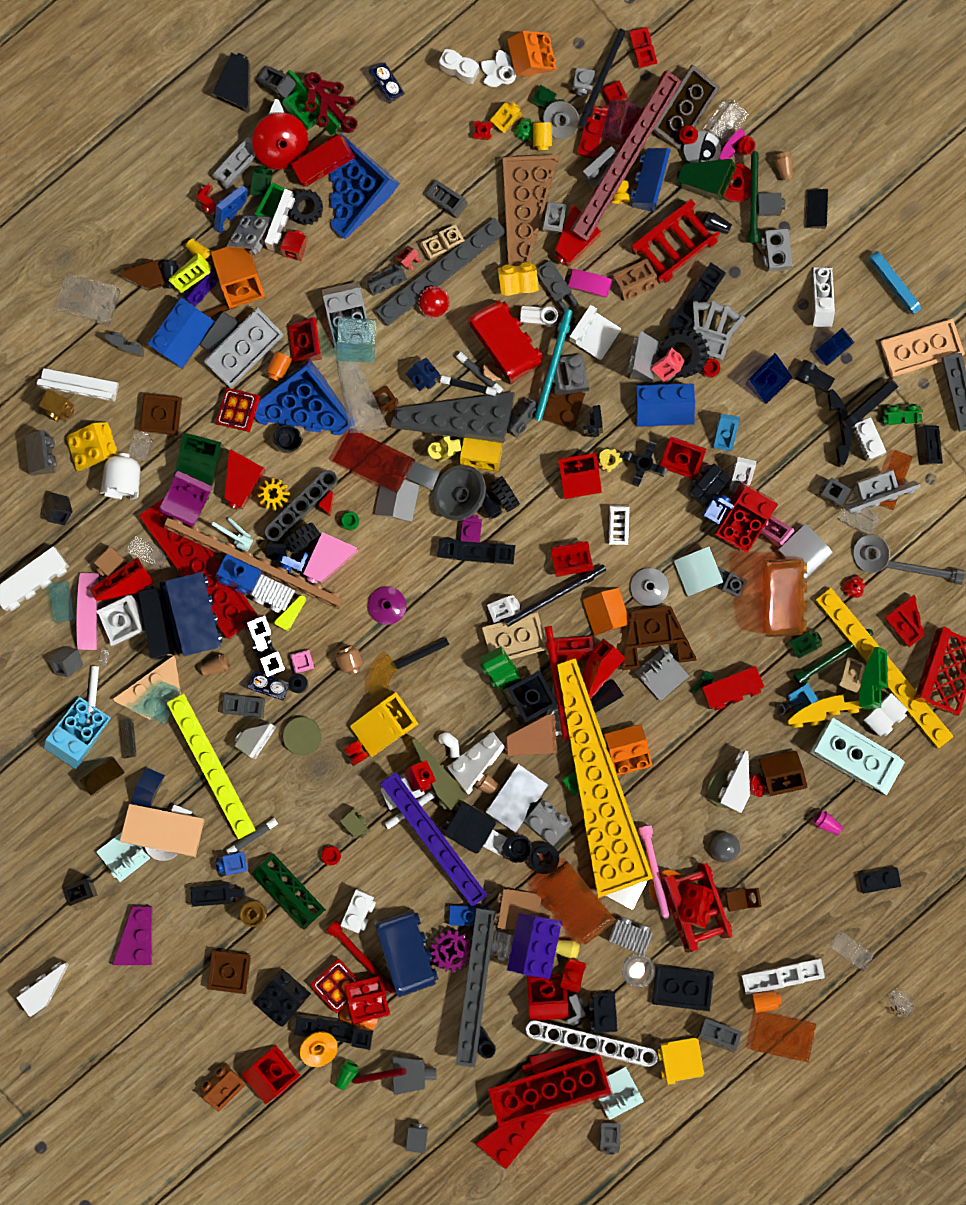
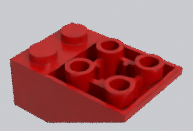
M741 481L731 497L730 504L734 505V507L728 510L715 535L748 553L778 504L774 499Z

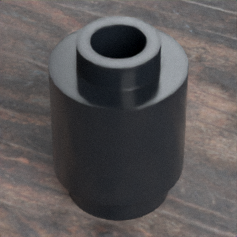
M294 674L289 678L288 686L294 693L301 694L308 689L309 682L302 674ZM300 680L301 686L296 687L294 682Z

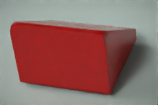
M329 491L319 503V507L329 516H331L334 493L332 491Z

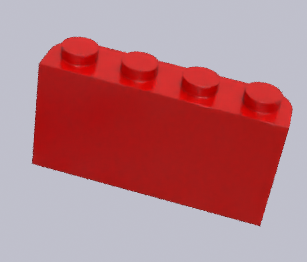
M498 300L469 316L468 324L510 385H512L541 365L543 355L538 348H533L531 345L532 339L528 333L521 331L519 328L521 324L516 317L512 318L509 313L511 310L507 303Z

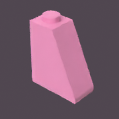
M322 532L303 573L307 577L306 580L316 584L317 582L323 583L357 553L358 548Z

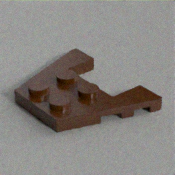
M671 606L632 611L622 671L638 669L637 648L676 643L679 663L697 661Z

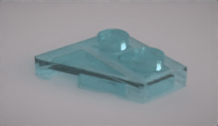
M161 682L143 700L133 706L131 710L166 725L171 715L167 702L178 697L181 689Z

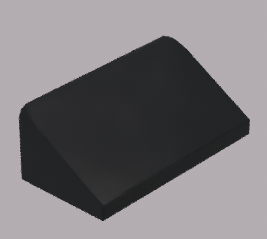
M828 189L808 190L806 228L825 229L827 227Z
M939 426L916 428L919 465L943 464Z
M612 680L599 688L590 699L594 712L597 713L622 698L624 694L616 682Z

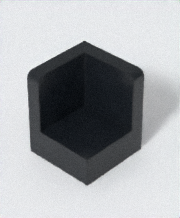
M51 493L44 504L47 522L65 526L73 512L69 497Z

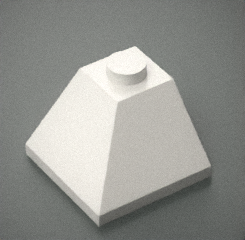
M266 724L246 729L244 732L240 731L234 740L237 742L235 747L249 757L256 759L276 729V726Z

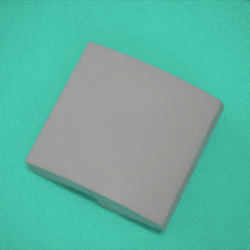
M804 524L778 549V552L792 564V567L805 580L833 554L830 548L807 524Z

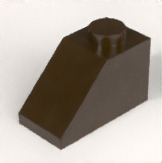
M113 757L80 779V782L90 796H95L125 772Z

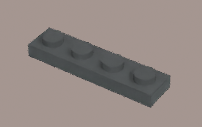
M961 352L942 357L959 432L966 430V369Z

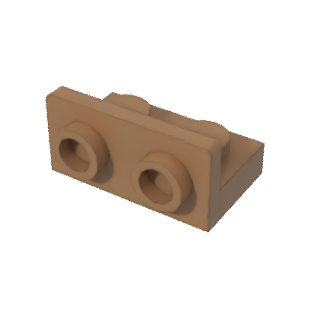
M648 259L613 274L614 280L622 292L624 301L633 299L659 286L657 275Z

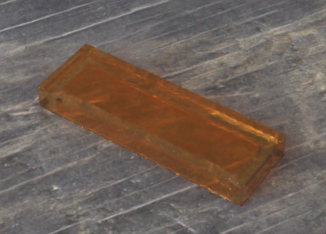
M894 450L887 470H894L899 486L905 480L913 456ZM897 499L882 501L879 506L894 510Z

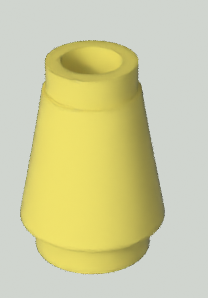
M558 940L556 953L567 958L577 959L580 943H576V940Z

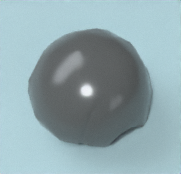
M721 833L716 835L709 844L710 855L714 860L722 863L734 860L740 852V842L733 834Z

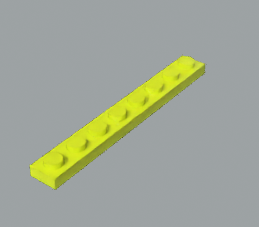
M185 694L168 701L167 705L237 838L240 839L252 833L256 829Z

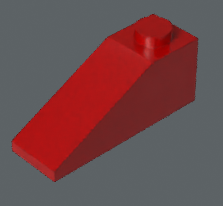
M137 557L89 589L94 599L101 601L138 593L144 587L154 583V581Z

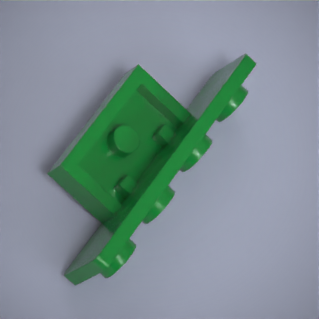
M289 70L286 74L293 79L296 86L292 90L293 94L285 98L282 105L291 115L298 118L308 131L317 125L316 119L320 112V102L315 97L317 107L314 112L308 113L305 111L304 105L307 102L308 89L301 82L300 78L292 70ZM328 112L329 122L324 128L333 136L340 124Z

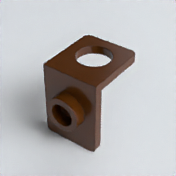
M384 386L372 394L373 400L383 414L385 412H392L397 408V404H399L397 397H394L388 386ZM382 393H387L390 397L389 402L386 404L379 402L378 398Z
M759 888L725 893L727 910L729 912L762 906ZM752 893H754L756 897L755 903H753L751 899Z

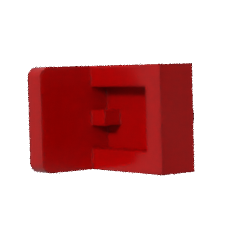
M209 183L206 186L203 185L198 190L196 198L202 204L201 208L205 212L215 214L216 203L208 197L213 191Z

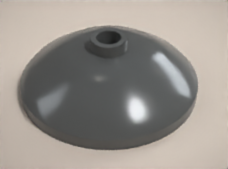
M458 465L450 468L439 478L434 489L433 499L437 511L443 517L452 521H460L471 517L477 512L484 501L486 494L485 480L482 474L471 466Z

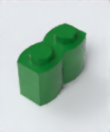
M502 646L481 656L482 663L480 666L485 674L488 673L491 676L489 678L494 687H498L502 691L521 681L519 671Z

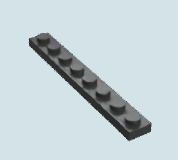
M494 217L378 308L376 313L387 326L391 325L418 303V298L425 288L442 285L503 237L506 231Z
M476 909L456 1065L475 1068L496 914V911Z

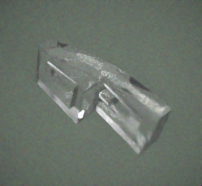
M841 930L829 945L862 971H864L874 957L872 953Z

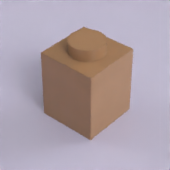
M110 546L94 563L98 566L96 570L104 577L119 570L127 561Z

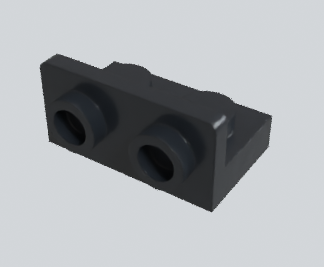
M600 405L593 406V411H589L591 425L583 426L584 435H588L589 438L599 437V434L603 433Z

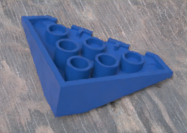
M340 134V136L345 138L355 158L330 173V182H334V193H331V208L335 209V220H331V227L343 239H346L390 198L400 183L346 136Z
M310 359L260 399L255 418L260 424L268 425V422L280 424L279 427L282 425H291L294 428L295 426L306 427V431L320 433L321 430L333 431L334 435H341L355 425V422L324 376Z

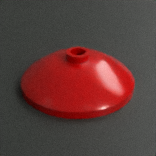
M278 112L264 117L256 125L252 135V147L256 157L262 164L272 169L285 170L291 168V164L295 162V159L305 155L308 149L309 140L305 126L298 118L288 113ZM284 140L286 144L281 147L280 142Z

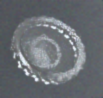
M642 954L629 956L624 961V965H622L623 978L633 987L647 986L655 976L653 962Z

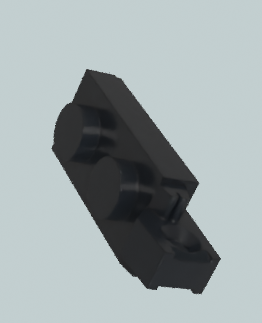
M230 884L190 887L192 907L230 904L231 902H236L235 897L245 896V888L235 889L234 885Z

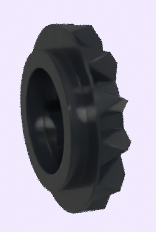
M548 843L537 844L533 847L529 864L537 873H551L559 864V853L554 846ZM549 851L550 853L547 858L551 864L543 862L538 865L540 857L537 853L545 855Z

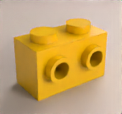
M464 438L460 465L498 472L502 455V443Z

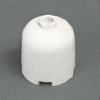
M118 453V456L109 458L104 465L100 494L115 499H122V496H130V500L137 499L139 497L141 472L139 463L135 459L129 458L130 455L126 453Z

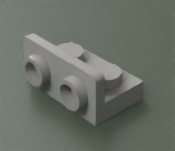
M612 146L583 171L582 177L593 189H595L616 153Z

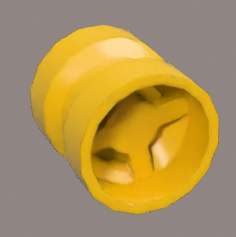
M628 181L621 183L611 203L621 204L630 201V195L626 193L629 188Z

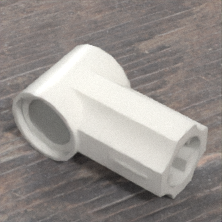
M522 306L520 323L545 325L547 327H553L557 324L558 312L555 308ZM553 313L555 318L552 321H547L544 318L545 315Z

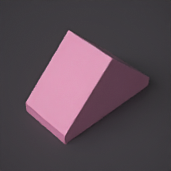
M771 515L761 533L779 548L794 532V529Z

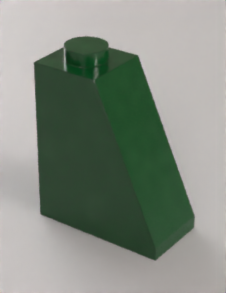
M731 159L684 164L677 174V183L681 188L722 201L737 166Z

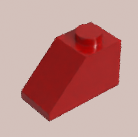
M298 230L288 231L280 248L283 257L302 262L307 237Z

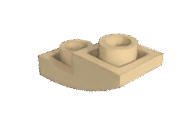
M455 224L440 231L438 235L421 242L420 245L430 261L464 242V239Z

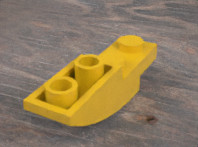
M843 695L833 696L802 708L786 721V725H791L792 728L803 727V723L808 722L811 723V726L822 725V721L827 720V712H829V716L841 715L840 711L848 710V714L859 713V709L862 707L859 706V701L844 702Z

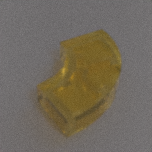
M389 654L385 655L376 664L370 677L369 690L374 706H377L391 696L389 682L398 669Z

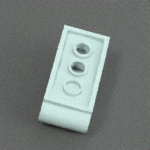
M834 718L827 720L810 751L812 755L883 796H887L905 763L899 756ZM836 740L841 744L840 750L835 747ZM853 750L857 753L856 760L851 755Z

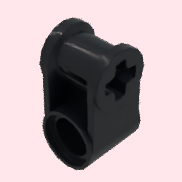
M481 1025L477 1052L481 1057L489 1059L494 1056L496 1045ZM485 1044H490L493 1048V1052L489 1055L482 1052V1046Z

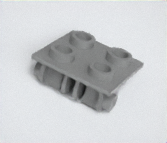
M244 215L227 246L249 248L250 254H258L262 248L261 244L265 243L272 218Z
M662 648L635 672L660 701L689 677L673 658V655L665 648Z

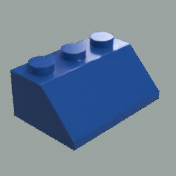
M647 148L646 154L642 153L640 165H643L642 171L637 172L635 183H638L637 190L633 189L630 201H634L632 207L654 213L671 149Z
M181 297L148 344L183 368L215 321Z
M694 383L636 386L637 427L694 425Z

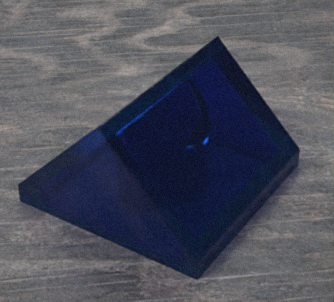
M774 353L746 381L745 385L763 403L767 404L793 377L778 355Z

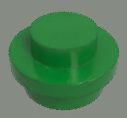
M352 511L345 512L340 519L341 526L349 531L356 529L359 525L358 515Z

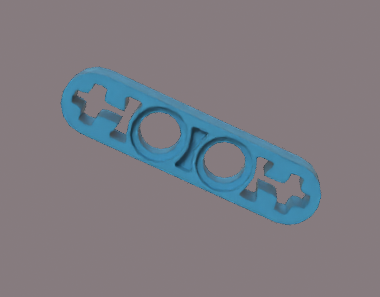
M878 251L868 256L870 263L912 315L921 310L919 302L885 258Z

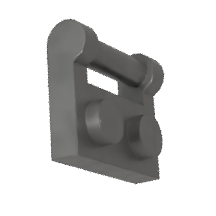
M583 354L559 358L554 375L555 394L563 395L589 391ZM565 365L568 385H563L560 366Z

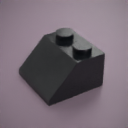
M540 671L502 690L519 725L558 705Z

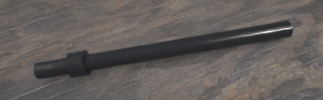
M619 29L587 104L581 110L582 115L577 124L579 129H584L588 118L593 114L594 104L625 36L626 31L624 29Z
M602 564L594 570L582 573L581 577L504 620L506 626L509 627L582 584L590 583L596 576L606 571L605 566Z

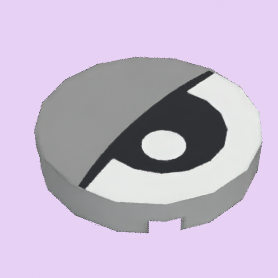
M698 131L697 141L691 145L684 144L683 154L688 164L714 161L720 157L721 145L714 134L707 131Z

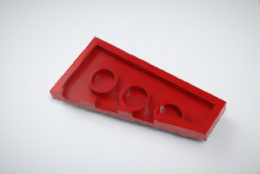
M551 1114L498 1127L478 1141L476 1145L504 1169H507Z

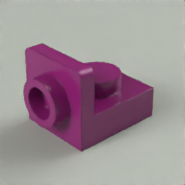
M473 514L471 517L462 520L461 541L480 543L482 519L478 518V515Z

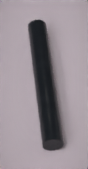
M447 638L395 662L397 669H401L450 644Z

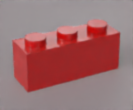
M333 135L327 139L328 142L313 147L310 153L295 159V162L291 165L301 184L308 187L355 158L344 137Z
M754 666L704 686L701 690L709 709L714 708L717 711L725 708V703L729 701L735 704L744 700L742 697L744 695L750 694L752 697L762 693L760 689L764 688V684L757 667Z

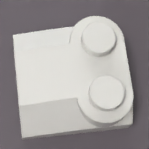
M132 595L97 611L111 646L146 631L142 611Z

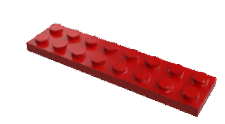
M163 498L139 516L183 577L203 572V576L206 575L209 585L206 587L207 592L211 594L213 600L212 612L217 616V625L229 640L244 629L243 620L258 614L246 597L235 591L236 588L230 585L224 586L215 578L221 563L212 550L164 529L167 518L173 519V517L159 510L164 500ZM183 522V525L190 528L191 525H188Z

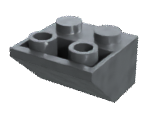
M45 430L25 435L29 474L34 476L55 473L57 459L56 456H53L52 449H55L54 438Z

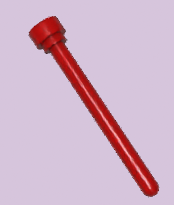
M337 920L326 929V932L330 936L333 935L334 938L337 937L374 977L382 976L385 988L389 993L394 994L396 992L394 985L342 932L341 924Z

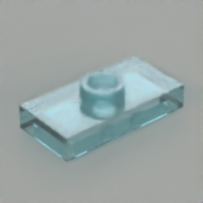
M69 582L49 585L55 623L75 620Z

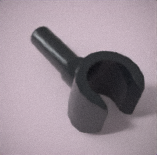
M800 699L788 704L781 703L776 705L775 708L783 707L784 712L778 714L781 716L786 714L789 709L803 704V701Z

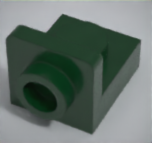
M266 166L253 168L251 195L265 196L271 185L272 170H269Z
M814 629L789 642L798 659L823 646L820 634L815 632Z

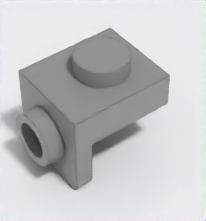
M574 993L568 997L576 1014L566 1018L567 1023H572V1025L582 1022V1017L585 1016L582 1009L585 1007L582 997H577Z

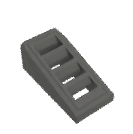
M268 65L256 79L258 83L284 98L296 86V83L289 75Z
M435 180L425 193V196L456 218L460 216L468 205L465 198L438 180ZM440 187L441 190H440V192L437 194V196H436V197L433 196V195L435 194V192L438 190V188ZM447 192L446 196L441 201L440 199L442 198L444 193ZM454 197L452 201L449 203V205H447L450 198Z

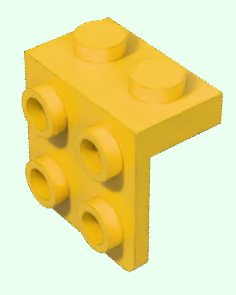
M108 422L93 423L67 435V442L77 471H82L95 464L107 461L111 457L118 456L117 447Z
M697 1038L660 1043V1049H657L659 1061H663L664 1068L661 1069L662 1080H666L668 1085L675 1084V1081L702 1077L704 1075L699 1040Z

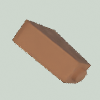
M546 715L507 736L504 748L505 752H508V756L557 754L555 715Z

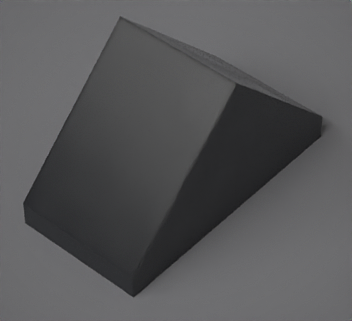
M92 878L83 879L63 888L69 906L98 896Z

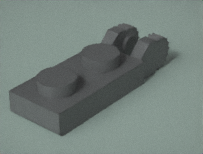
M551 260L537 268V276L564 313L565 309H568L562 300L565 296L569 298L571 304L575 307L579 305L571 293V289Z

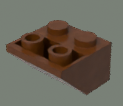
M797 751L759 759L764 784L767 787V797L808 788L804 769Z

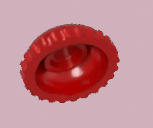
M439 286L425 288L418 298L420 311L426 317L429 316V318L443 316L450 306L448 293L442 287L439 288Z

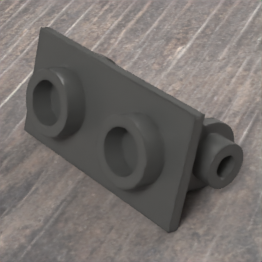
M395 264L385 269L386 276L384 277L379 272L366 280L373 296L383 293L385 290L407 280L400 264Z
M530 398L524 399L516 409L520 415L517 416L513 413L510 416L507 430L511 431L516 438L525 431L528 423L535 418L538 404Z

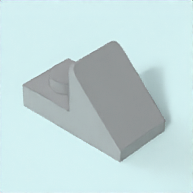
M548 202L543 226L544 232L562 234L567 205Z

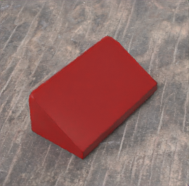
M593 636L554 638V641L557 642L556 654L558 662L570 661L575 658L576 661L588 660L590 653L594 649Z

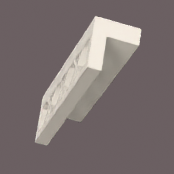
M43 368L41 379L37 380V385L40 388L112 402L116 400L119 385L118 382Z

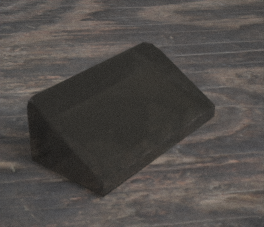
M130 718L120 720L119 732L122 758H134L137 756L134 721Z

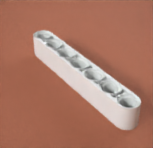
M531 1021L525 1028L526 1035L533 1040L595 1055L600 1054L603 1057L644 1067L652 1066L657 1061V1053L650 1048L539 1021ZM531 1025L539 1027L540 1032L538 1035L530 1034L529 1027ZM555 1029L559 1034L558 1039L551 1040L548 1037L549 1030ZM569 1034L577 1036L576 1044L571 1045L568 1043L567 1036ZM592 1038L596 1041L594 1049H589L586 1046L587 1039ZM607 1043H612L615 1046L613 1054H608L605 1051ZM626 1048H631L634 1051V1056L631 1059L626 1058L624 1055ZM645 1052L652 1054L653 1060L651 1063H646L643 1060Z

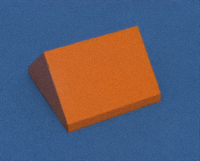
M619 588L600 592L582 600L594 636L630 625Z

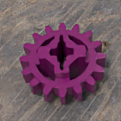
M448 930V935L441 932L442 938L435 937L437 944L431 945L432 948H435L431 955L436 956L433 962H439L438 968L445 966V972L449 968H452V971L455 972L456 967L462 970L463 963L469 964L466 958H470L468 951H471V947L467 946L470 940H464L465 934L458 936V930L454 934H451V931ZM451 938L450 943L446 945L441 944L445 939ZM458 940L463 944L465 951L459 949L457 945ZM453 942H455L454 950L457 951V954L453 953L449 960V952L446 949H450ZM438 951L444 953L446 957L445 962L440 958ZM457 957L462 958L458 963L452 964L453 959Z

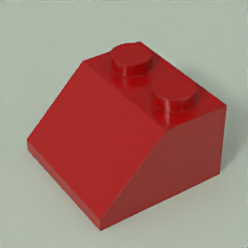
M551 974L550 979L527 976L530 1021L568 1018L567 989L560 987L562 974Z
M274 1046L241 1074L265 1105L301 1076L277 1046Z

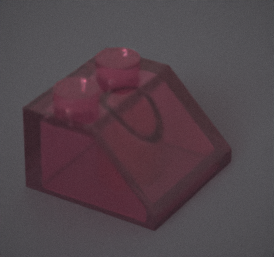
M611 100L601 136L614 144L621 145L641 108L628 100Z

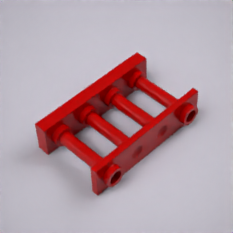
M692 199L631 247L635 255L639 252L641 254L644 253L661 274L658 278V284H661L663 281L665 283L669 282L674 277L673 273L706 247L712 248L718 243L717 239L720 233L717 231L711 235L694 215L696 204ZM682 218H688L705 239L698 247L695 246L679 226V221ZM668 229L673 230L690 250V253L683 259L665 239L664 233ZM654 240L660 243L676 263L669 270H666L649 249V244Z
M708 863L697 865L698 872L679 879L674 878L673 875L661 878L662 887L685 953L698 950V942L721 934L722 939L733 937L732 926L727 921L713 880V871L708 866ZM702 879L704 886L713 890L714 898L709 913L710 917L715 916L718 927L695 935L691 928L692 924L679 921L683 898L680 896L678 889L680 886Z

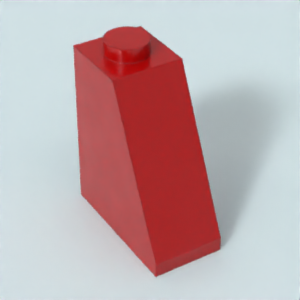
M575 205L570 210L555 250L557 261L562 265L566 264L568 267L601 235V230L595 227L588 241H583L570 231L581 212Z
M230 449L224 498L228 501V506L237 510L238 507L241 509L245 507L266 470L264 467Z

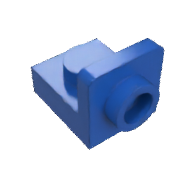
M244 852L216 858L215 867L220 877L248 871Z

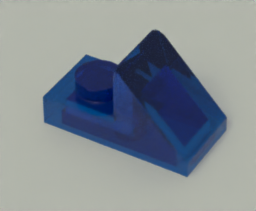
M841 328L815 352L825 365L828 366L855 342L844 328Z

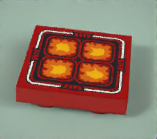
M226 388L215 424L250 433L261 396Z
M339 958L311 986L337 1014L347 1004L344 985L360 980Z

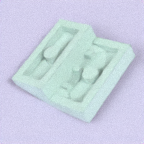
M710 547L674 561L688 597L723 583Z

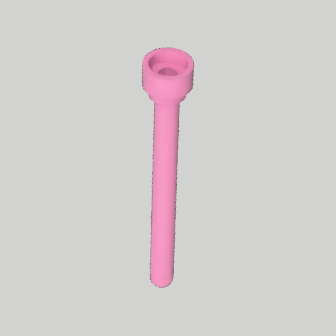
M644 826L638 828L637 833L638 837H641V840L644 841L661 915L663 918H667L669 911L651 842L653 829L652 826Z

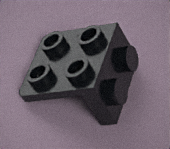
M466 802L458 803L453 811L456 814L452 821L448 820L443 828L445 831L444 835L473 853H479L495 827L496 821Z
M281 969L255 999L254 1004L276 1024L283 1027L311 993L289 973Z

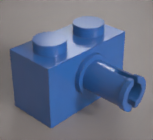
M226 554L215 578L224 586L230 585L236 588L235 591L240 594L246 595L247 593L250 595L261 570Z

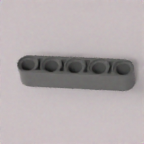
M331 470L322 472L266 527L265 536L267 539L274 543L281 541L321 502L329 491L336 487L338 483L336 474ZM327 475H332L334 481L331 484H325L324 478ZM312 489H319L320 495L313 498L310 496ZM299 502L307 504L304 511L297 510L296 507ZM286 515L293 517L291 524L283 523V518ZM278 529L279 535L276 538H271L269 536L270 530Z

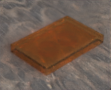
M760 1012L757 1017L751 1050L809 1063L816 1024Z

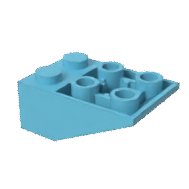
M78 697L50 733L44 745V749L74 769H77L111 719V717L94 706H90L93 708V715L89 713L88 706L90 704L81 697ZM91 718V724H87L86 720Z

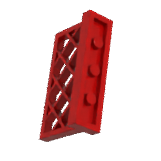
M945 626L936 630L913 700L925 702L956 716L960 715L966 697V679L964 678L966 674H962L958 664L966 661V650L964 648L966 644H962V642L966 643V637L952 632L951 629ZM950 637L956 639L959 647L951 650L948 643ZM958 649L961 650L965 658L959 662L956 661L953 654ZM949 654L953 664L945 667L943 657ZM955 667L959 677L951 680L947 669ZM943 672L947 682L940 685L937 675ZM958 679L963 684V688L959 692L956 691L952 683ZM949 684L953 694L945 698L941 687ZM936 689L942 699L937 702L930 699L932 691ZM955 697L957 702L956 709L949 707L947 699Z

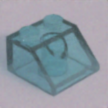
M338 318L336 360L375 363L376 319Z

